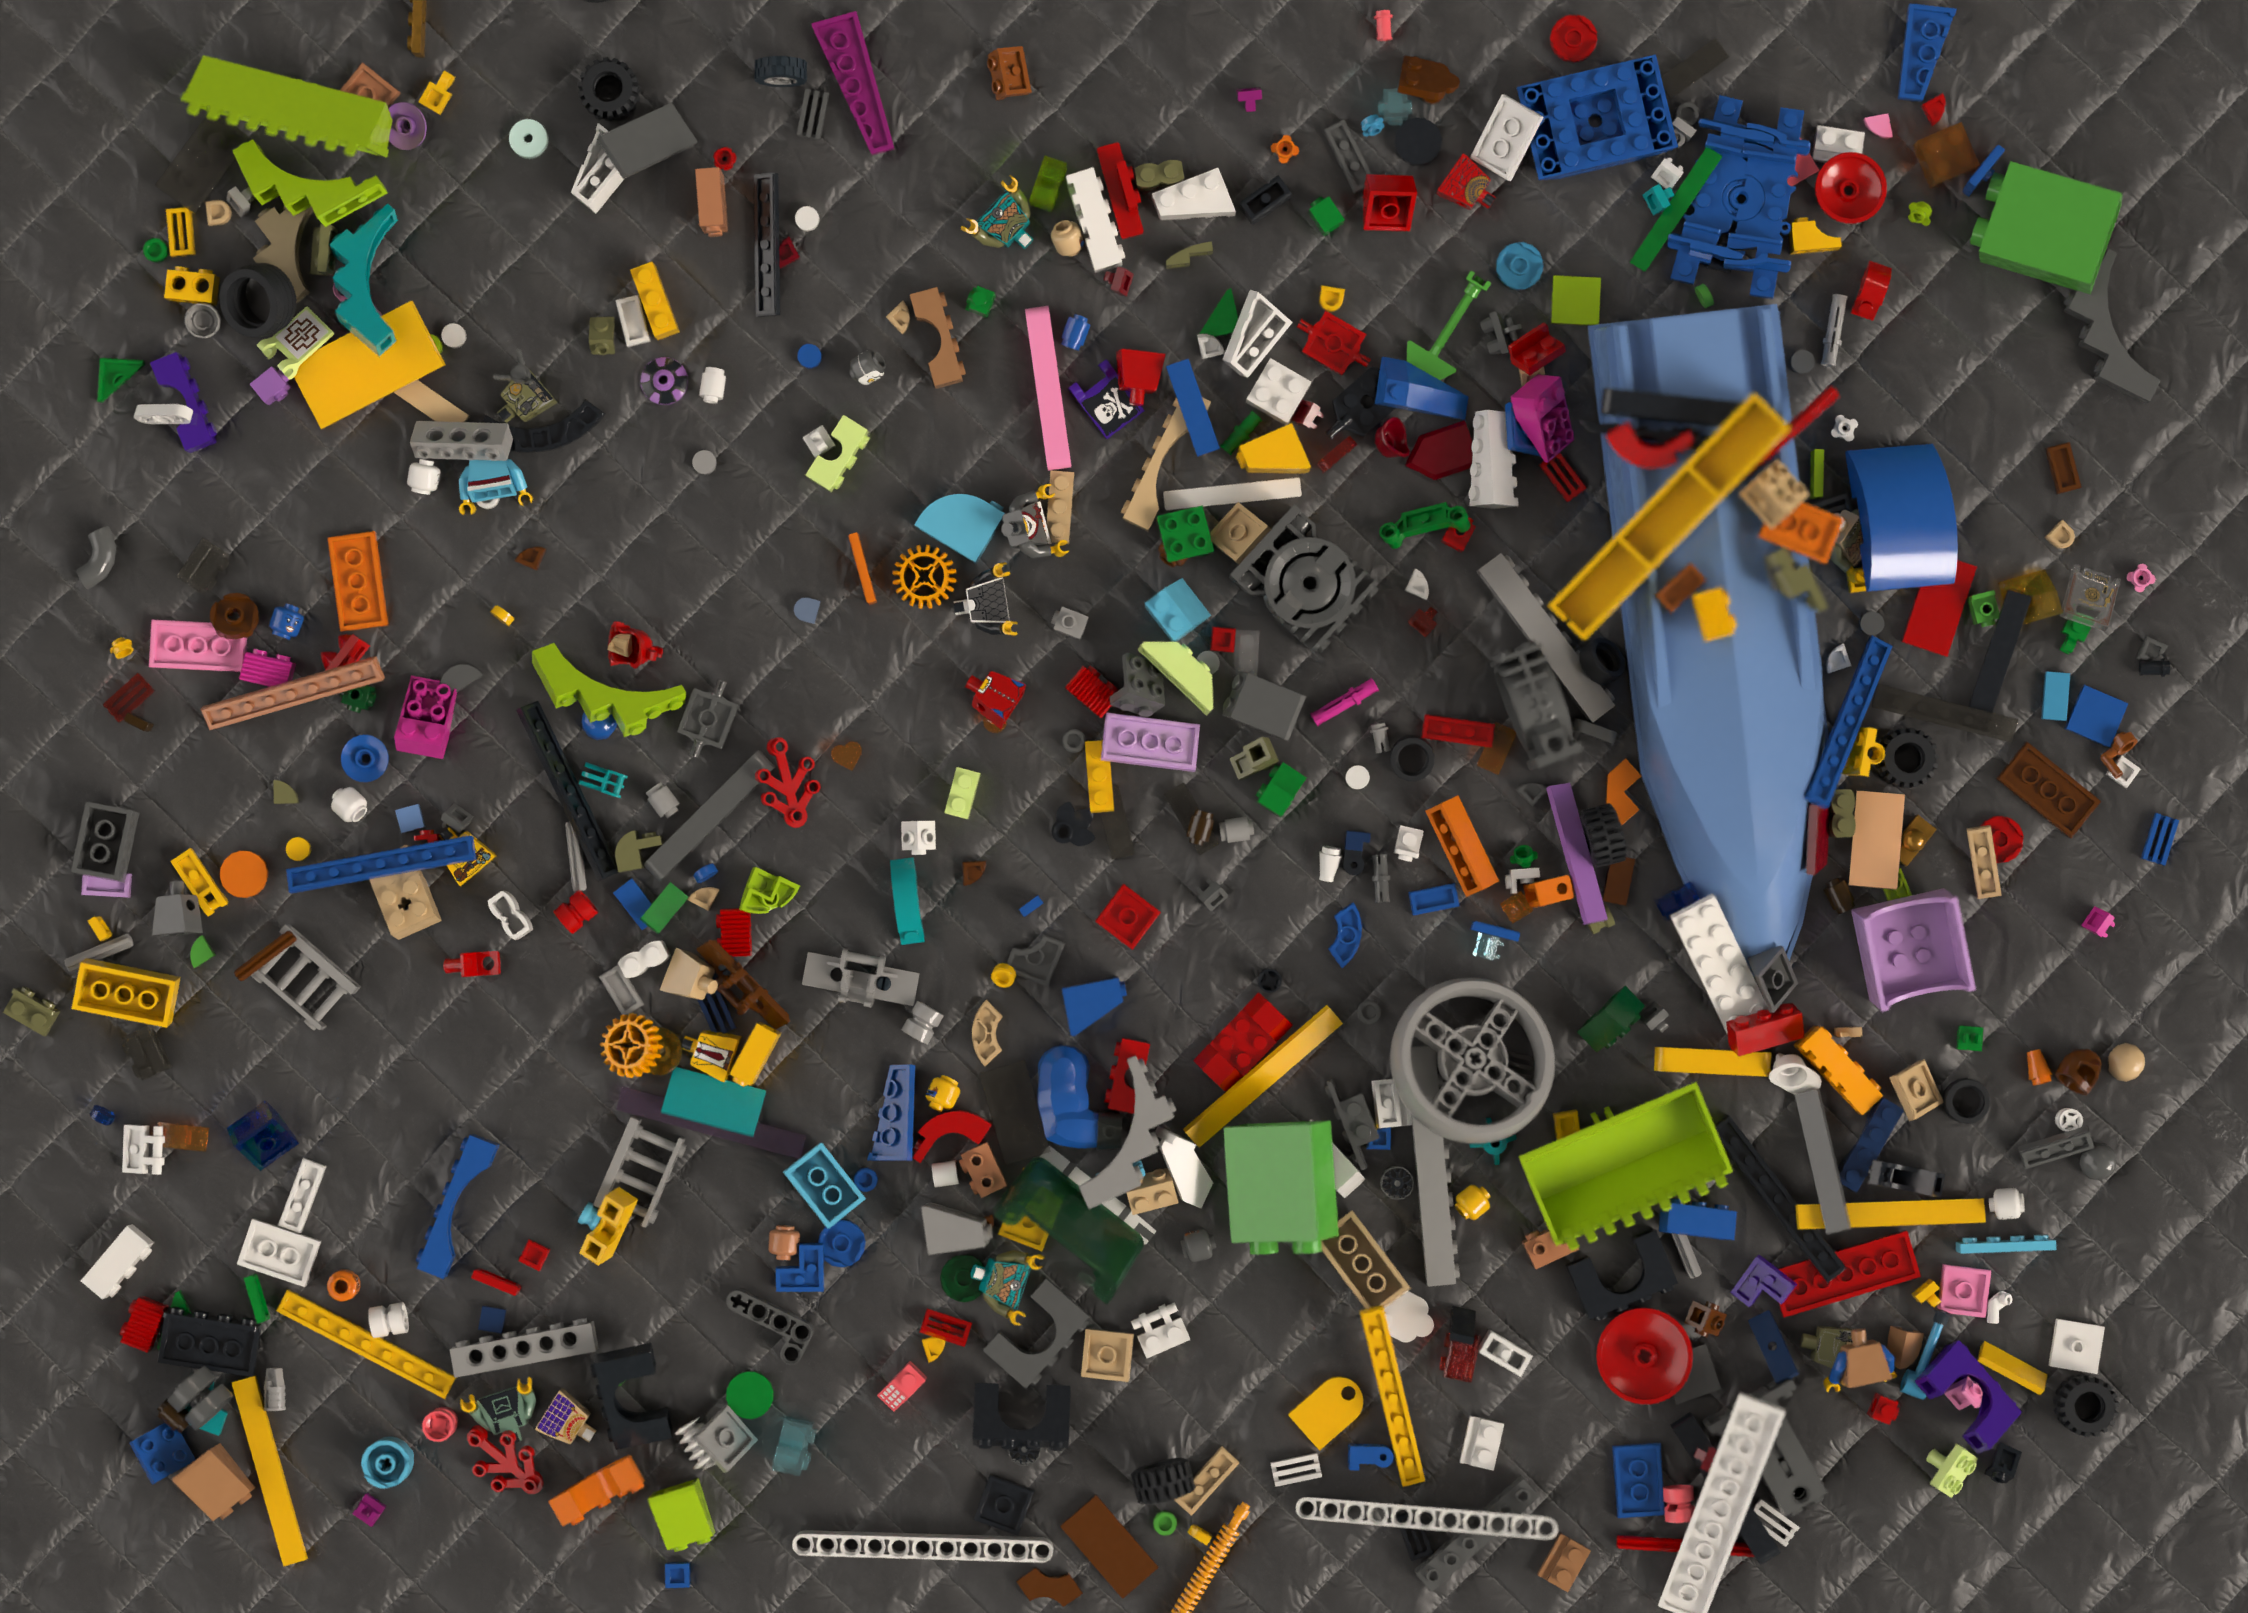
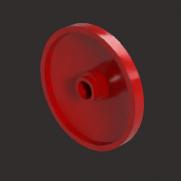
M1635 1308L1619 1314L1605 1327L1598 1342L1596 1357L1603 1381L1616 1395L1632 1403L1655 1404L1669 1399L1683 1387L1692 1369L1693 1349L1687 1332L1671 1315L1653 1308Z

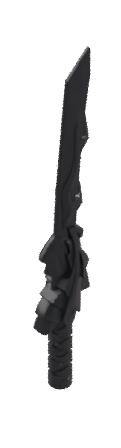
M1580 420L1588 431L1607 434L1608 431L1619 425V423H1596ZM1677 426L1671 430L1660 429L1658 432L1648 431L1647 427H1639L1634 430L1641 439L1659 441L1662 444L1689 429L1692 431L1693 426L1678 428ZM1692 431L1695 440L1692 442L1693 446L1690 449L1698 451L1701 445H1704L1712 436H1699L1701 432Z

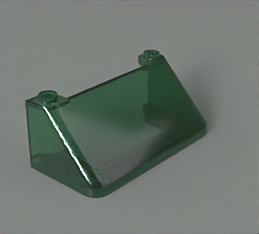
M1042 1157L1033 1158L992 1208L994 1216L1006 1225H1015L1024 1216L1028 1217L1094 1270L1093 1274L1096 1276L1093 1284L1094 1294L1105 1304H1108L1114 1297L1144 1247L1142 1236L1102 1203L1089 1209L1079 1185Z

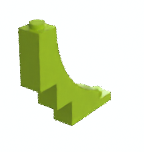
M253 139L242 143L238 148L232 150L252 194L261 205L280 196L285 207L293 216L312 207L316 217L324 227L388 193L377 176L365 179L361 184L356 185L351 177L336 180H311L291 175L272 164Z

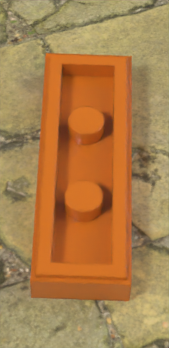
M857 532L849 534L848 537L866 603L869 605L877 603L859 534Z

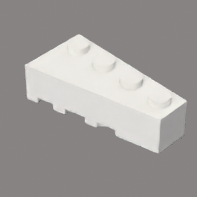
M1093 167L1067 175L1068 190L1095 274L1122 266V259L1125 258L1122 245H1117L1115 240L1118 232L1115 223H1110L1108 213H1111L1107 199L1103 200L1101 194L1104 188L1100 176L1096 177Z
M1494 410L1476 411L1473 419L1474 440L1471 446L1473 459L1470 467V506L1490 509L1519 506L1518 498H1514L1513 488L1517 487V477H1512V466L1516 462L1515 455L1511 450H1508L1506 414L1505 412Z

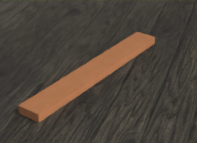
M374 656L205 705L201 708L209 730H213L382 681L385 677L377 657Z

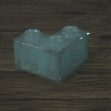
M785 1417L780 1440L776 1447L772 1470L798 1476L801 1475L803 1470H807L811 1459V1453L807 1452L809 1443L814 1444L817 1431L813 1429L814 1422Z

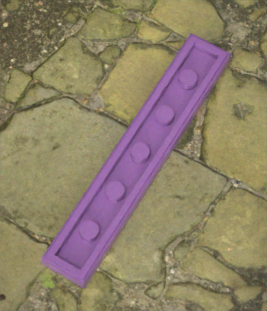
M1565 783L1549 786L1546 790L1583 924L1605 921L1608 918L1571 784Z

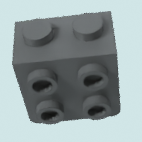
M1128 652L1122 656L1124 687L1110 696V705L1121 708L1124 711L1139 714L1142 717H1149L1165 706L1163 674L1148 659Z

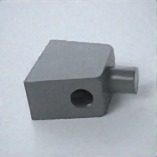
M184 881L169 882L170 895L158 896L156 898L152 935L178 936L202 933L198 897L196 895L184 894Z

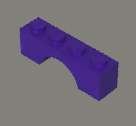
M175 352L150 362L158 384L162 387L179 390L185 398L187 407L193 410L190 423L180 424L176 428L184 450L192 453L217 443L214 437L217 435L216 429L212 422H208L206 417L208 409L203 400L200 401L198 397L199 386L196 380L190 377L188 370L191 367L186 356L182 357L181 354Z

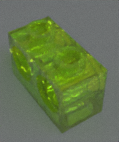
M1044 155L1029 199L1031 206L1053 212L1067 171L1066 162Z

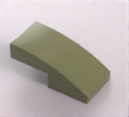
M1212 241L1196 244L1177 252L1166 260V269L1189 267L1190 257L1212 255Z

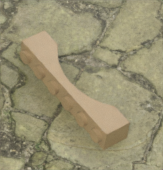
M1202 397L1208 411L1211 401ZM1177 398L1173 403V406L1176 407L1173 416L1168 414L1162 426L1166 429L1163 436H1157L1152 449L1156 451L1152 459L1147 457L1142 467V470L1145 471L1142 479L1137 478L1131 491L1135 494L1131 501L1126 500L1121 510V513L1124 514L1123 520L1149 532L1159 512L1156 497V481L1162 460L1170 447L1188 432Z

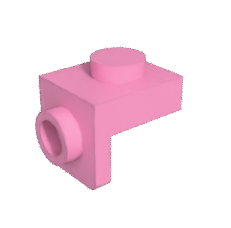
M1969 1377L1952 1384L1944 1392L1945 1396L1958 1410L1971 1404L1975 1408L1981 1405L1982 1390Z

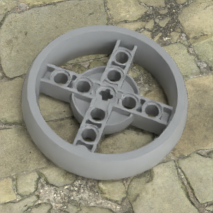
M1466 977L1434 985L1420 994L1407 1007L1393 1035L1390 1066L1394 1085L1400 1099L1419 1123L1446 1139L1462 1143L1480 1144L1498 1141L1515 1134L1529 1124L1538 1114L1548 1098L1555 1072V1054L1551 1036L1545 1022L1527 999L1499 982L1483 978ZM1456 997H1476L1495 1003L1481 1026L1465 1025L1452 1030L1428 1013L1429 1010L1441 1002ZM1494 1016L1501 1019V1027H1498L1494 1024ZM1514 1018L1523 1028L1532 1048L1534 1058L1532 1084L1507 1068L1508 1055L1501 1038ZM1429 1028H1434L1437 1031V1038L1430 1036ZM1413 1036L1438 1053V1069L1444 1083L1431 1103L1422 1094L1413 1075L1410 1060ZM1481 1036H1486L1489 1039V1046L1482 1044ZM1449 1041L1457 1045V1052L1449 1049ZM1471 1056L1475 1057V1064L1470 1063L1472 1060ZM1488 1069H1493L1496 1072V1079L1489 1077ZM1456 1074L1464 1077V1085L1457 1083ZM1508 1082L1516 1086V1093L1510 1092ZM1494 1091L1518 1108L1506 1118L1484 1125L1466 1124L1450 1118L1465 1095L1478 1096ZM1444 1094H1448L1451 1096V1105L1446 1104L1444 1102Z

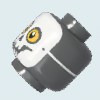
M866 350L851 359L849 373L854 381L868 385L884 375L886 363L880 353Z

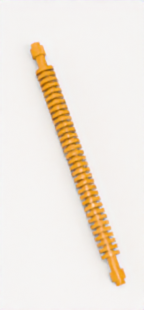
M1242 1501L1241 1505L1238 1504L1233 1511L1234 1516L1228 1525L1223 1523L1222 1527L1225 1530H1219V1533L1222 1535H1216L1218 1540L1214 1539L1212 1542L1214 1545L1209 1547L1212 1551L1207 1550L1206 1554L1209 1556L1204 1555L1203 1559L1205 1561L1201 1560V1566L1196 1568L1199 1572L1195 1571L1193 1573L1196 1577L1192 1576L1190 1578L1192 1582L1189 1581L1187 1583L1188 1587L1184 1588L1186 1593H1181L1182 1598H1178L1177 1601L1179 1603H1175V1608L1171 1610L1172 1613H1192L1190 1610L1193 1611L1195 1609L1194 1605L1198 1604L1196 1599L1200 1600L1201 1595L1199 1594L1203 1595L1205 1592L1203 1589L1208 1587L1205 1583L1210 1584L1211 1580L1209 1578L1213 1579L1214 1577L1212 1573L1216 1574L1218 1571L1216 1568L1221 1566L1218 1562L1222 1563L1224 1561L1222 1557L1225 1558L1227 1556L1224 1551L1229 1552V1547L1233 1546L1231 1541L1235 1542L1237 1539L1235 1536H1239L1240 1533L1237 1531V1528L1241 1521L1245 1520L1250 1513V1505Z

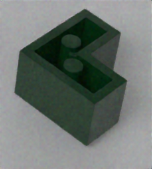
M1625 985L1612 995L1599 1011L1587 1019L1577 1033L1596 1052L1603 1047L1609 1049L1617 1041V1036L1623 1038L1632 1029L1629 1025H1634L1641 1018L1639 1013L1645 1005Z

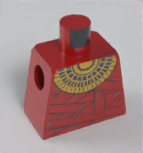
M1464 153L1436 192L1438 196L1467 210H1471L1476 201L1489 209L1496 199L1494 195L1485 190L1491 181L1490 178Z

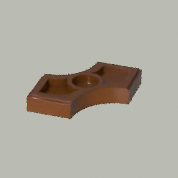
M1035 1567L1016 1580L1029 1601L1039 1597H1048L1056 1600L1064 1607L1083 1594L1070 1573L1053 1577L1042 1573Z

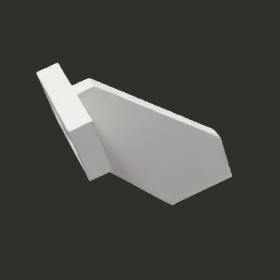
M1158 1126L1155 1134L1161 1138L1159 1148L1181 1200L1202 1208L1213 1181L1194 1151L1196 1145L1180 1135Z

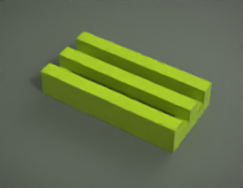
M1814 449L1811 451L1810 499H1820L1823 497L1824 449Z

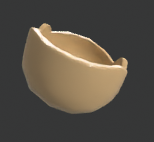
M2124 1043L2117 1045L2108 1056V1071L2120 1081L2127 1082L2136 1079L2145 1066L2143 1052L2133 1044Z

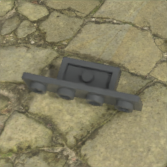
M1331 1078L1327 1080L1328 1086H1325V1091L1329 1100H1334L1336 1108L1333 1109L1337 1121H1342L1345 1128L1342 1131L1343 1137L1347 1144L1351 1143L1354 1151L1351 1153L1353 1162L1356 1167L1360 1166L1362 1171L1368 1165L1360 1146L1379 1139L1380 1136L1363 1093L1342 1101L1335 1081Z

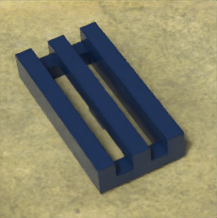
M718 990L715 991L730 1025L728 1027L725 1026L712 995L706 993V997L721 1030L717 1031L704 999H697L711 1031L724 1034L737 1028L723 995Z

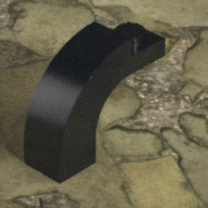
M1873 1160V1164L1868 1171L1869 1184L1941 1197L1945 1179L1944 1173L1880 1160Z

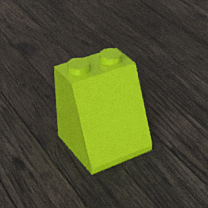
M699 1478L654 1491L648 1498L667 1550L674 1548V1552L687 1549V1544L697 1542V1545L711 1541L710 1537L714 1536L715 1529Z

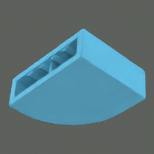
M953 494L931 503L921 513L914 525L952 550L977 563L1003 521L1002 517L1005 513L1002 512L1004 507L992 500L989 504L972 495Z

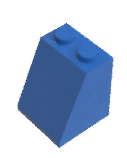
M1119 977L1062 988L1071 1036L1077 1035L1123 1002V996H1127L1124 981L1119 982Z

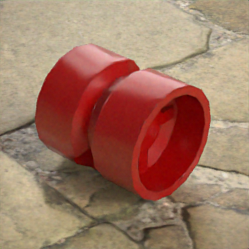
M580 890L569 897L570 902L568 904L563 902L553 911L559 921L572 934L583 926L584 920L589 921L599 913L594 904Z

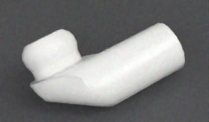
M2001 1291L1988 1300L1987 1323H1999V1310L2012 1303L2011 1294Z

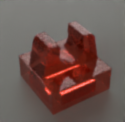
M1431 606L1425 613L1419 608L1408 623L1426 637L1437 625L1432 619L1438 612Z

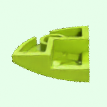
M753 867L739 910L753 914H764L777 907L782 908L796 895L800 885L781 876L776 877L760 868Z

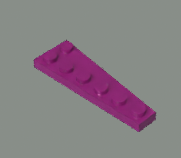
M857 11L811 23L871 155L894 150Z

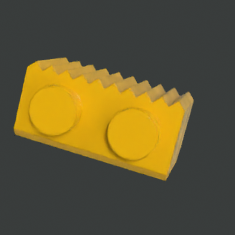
M1722 587L1691 595L1703 642L1735 634L1734 629L1737 628L1734 615H1729L1727 605H1730V599L1727 591H1723Z

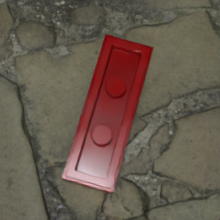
M1425 714L1421 737L1424 739L1492 748L1496 724Z

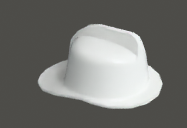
M1778 1053L1773 1070L1769 1074L1770 1082L1792 1094L1819 1089L1822 1082L1820 1076L1808 1068L1803 1059L1795 1054L1783 1055Z

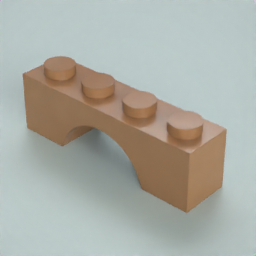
M935 287L910 294L917 321L933 325L941 335L939 353L928 363L935 388L963 382L961 375H965L966 372L963 361H957L955 354L960 350L957 339H951L949 332L950 329L954 328L950 315L945 316L943 307L947 306L944 292L939 293L938 288Z

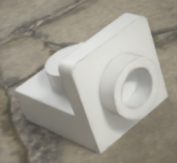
M1400 825L1394 853L1399 854L1398 859L1412 862L1413 858L1417 859L1419 857L1418 853L1423 830Z
M1539 868L1509 870V875H1505L1506 889H1510L1511 894L1517 893L1516 879H1520V883H1534V878L1540 877Z

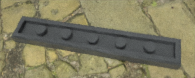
M1814 1089L1795 1094L1826 1234L1830 1235L1850 1230L1852 1228L1820 1090Z

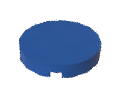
M840 1219L829 1229L824 1227L818 1243H824V1260L836 1267H847L857 1262L864 1253L866 1245L865 1236L861 1228L854 1222Z

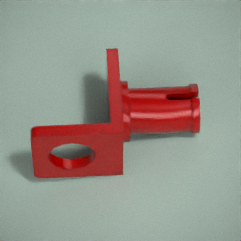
M499 951L461 953L460 958H447L444 960L445 973L461 972L462 977L499 975L501 973ZM487 956L494 960V966L491 970H487L483 966V960Z

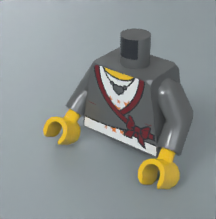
M1051 484L1040 486L1037 492L1032 490L1015 497L1009 507V512L1002 517L1004 522L1001 528L1002 533L1008 537L1010 546L1020 549L1021 552L1030 558L1051 556V553H1054L1057 557H1062L1069 552L1060 549V546L1068 543L1066 540H1061L1050 547L1052 542L1041 501H1038V498L1048 499L1055 495V493L1050 495L1045 493V488L1051 486Z

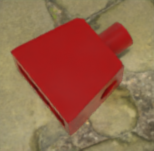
M1123 348L1117 351L1119 390L1130 391V405L1143 406L1145 393L1152 394L1157 390L1166 354Z

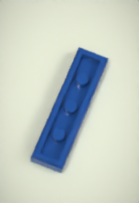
M1189 358L1166 366L1197 457L1219 450L1220 447Z

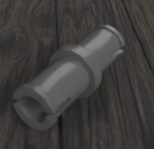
M1387 854L1372 855L1374 870L1372 882H1374L1375 903H1382V896L1383 902H1390L1388 881H1391V877L1388 875Z

